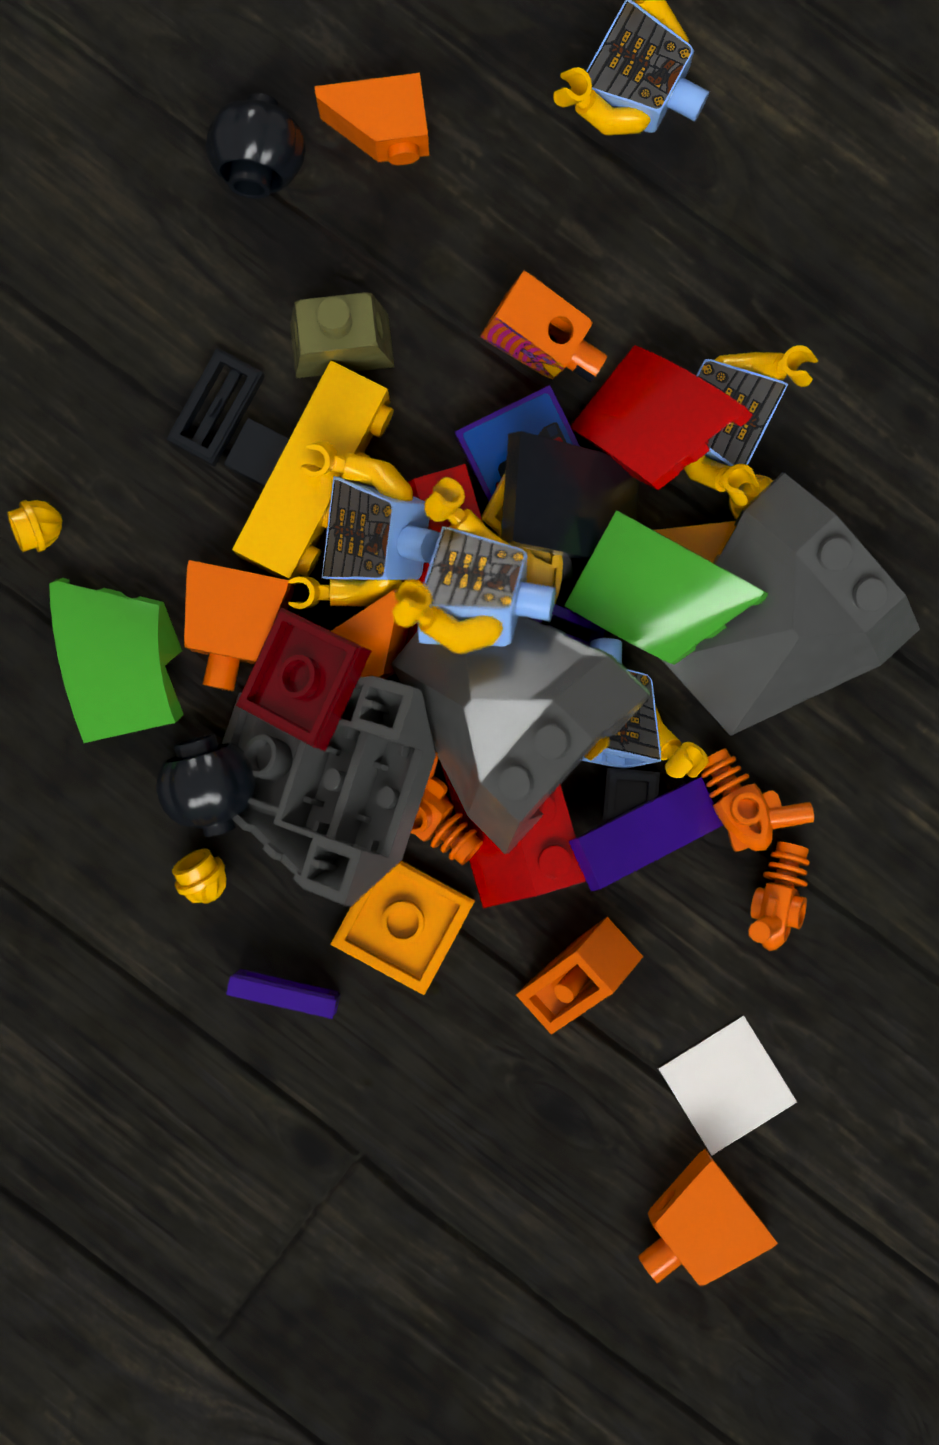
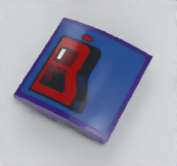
M550 385L455 431L456 440L479 483V489L487 505L506 472L508 433L523 431L579 446Z

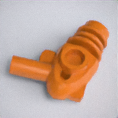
M727 748L708 756V764L702 770L701 777L712 776L713 779L707 782V787L714 785L718 787L709 794L710 798L721 794L723 796L713 807L728 831L729 840L735 852L748 848L754 851H765L772 843L773 829L814 822V811L810 802L782 806L778 794L773 790L762 794L756 783L741 786V783L749 778V774L739 777L735 776L736 773L741 771V766L730 767L736 761V757H731Z
M435 751L436 757L411 833L424 842L434 837L430 844L432 848H436L443 843L440 851L446 853L452 849L448 858L450 860L455 859L461 865H464L483 844V840L476 835L477 831L475 829L465 833L469 826L467 822H463L458 826L463 817L462 813L458 812L450 818L455 806L446 795L448 787L445 782L434 777L438 762V753Z
M777 842L776 850L771 853V857L779 861L768 864L769 868L776 870V873H763L765 878L774 881V883H766L765 888L758 887L754 893L751 904V918L757 920L750 925L749 935L753 941L761 943L768 951L777 950L787 941L791 927L800 929L804 922L807 898L801 897L795 886L807 887L808 885L807 881L797 878V876L807 875L806 870L799 868L800 865L808 866L810 863L807 860L809 849L787 842Z

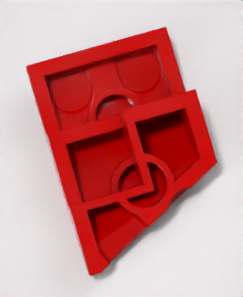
M634 345L570 427L582 441L606 452L633 478L659 490L678 476L684 467L696 462L710 451L709 439L731 422L740 427L750 420L753 414L745 406L693 373L655 353Z

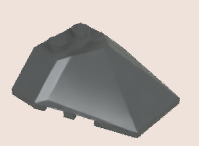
M781 473L741 511L734 524L736 527L721 554L717 555L713 561L714 564L769 593L765 601L759 605H751L726 623L727 628L713 638L701 641L696 646L695 651L675 665L662 659L660 660L729 735H733L881 666L920 628L907 596L841 519L786 473Z
M518 617L512 643L507 646H488L463 654H456L442 644L419 643L417 631L392 661L391 665L401 684L422 690L434 749L438 753V758L468 817L504 854L510 853L544 815L538 808L602 738L616 735L652 695L611 654L598 648L589 647L566 636V633L552 626H545L528 617Z
M375 676L360 677L326 751L316 749L236 706L241 695L239 693L222 744L233 743L244 751L243 754L251 763L256 787L254 797L250 798L247 802L250 803V806L232 819L243 830L251 832L264 845L263 850L272 859L280 860L295 875L293 879L303 889L340 904L352 906L402 861L436 753L422 690Z

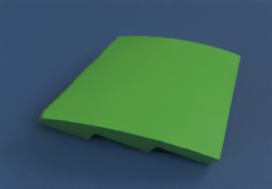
M616 510L564 606L636 647L675 665L695 651L696 646L701 641L713 638L727 628L726 623L751 605H759L765 601L769 593Z
M59 578L49 583L52 626L58 661L70 706L83 742H92L176 723L184 714L165 665L181 653L182 648L164 602L141 596L130 598L120 591L108 588L93 590L70 584V579Z

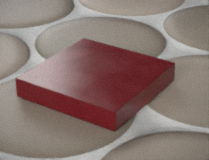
M280 608L236 706L316 749L326 751L371 654V650L289 610Z

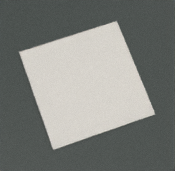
M744 1016L658 1068L711 1155H714L797 1103Z

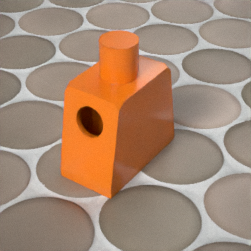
M192 560L188 561L184 645L185 648L193 652L209 655L202 685L234 691L240 662L255 664L280 608L288 609V602L291 601L295 588L291 583H288L289 580Z
M704 1149L648 1211L647 1214L651 1224L661 1238L639 1254L638 1259L656 1283L662 1281L683 1264L697 1284L703 1286L772 1249L778 1243L714 1159Z

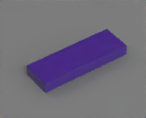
M702 777L690 780L569 840L591 891L602 889L723 826L714 810V803L709 797V792Z

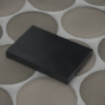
M523 431L508 433L501 539L512 546L589 561L616 510L634 520L637 519L639 480L633 478L606 453Z

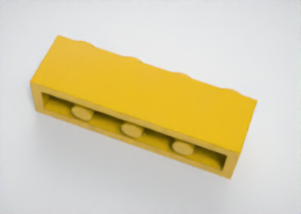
M330 360L232 549L239 558L280 579L290 580L301 575L310 576L321 554V549L317 548L316 545L324 529H327L333 476L342 477L343 473L332 470L318 477H311L305 474L301 469V465L312 464L323 468L325 463L324 456L320 451L305 447L319 441H325L332 444L340 456L347 457L348 452L370 458L369 455L364 453L373 435L380 438L384 434L394 412V409L388 407L390 397L387 388Z

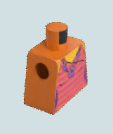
M523 270L508 290L480 335L488 343L550 379L556 377L567 367L588 382H591L600 371L608 356L584 340L593 324L591 319L525 270ZM549 334L556 339L557 343L551 340Z

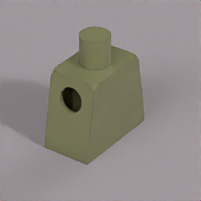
M365 292L320 297L294 302L290 330L296 378L323 375L330 360L353 372L394 367L389 316L372 293Z

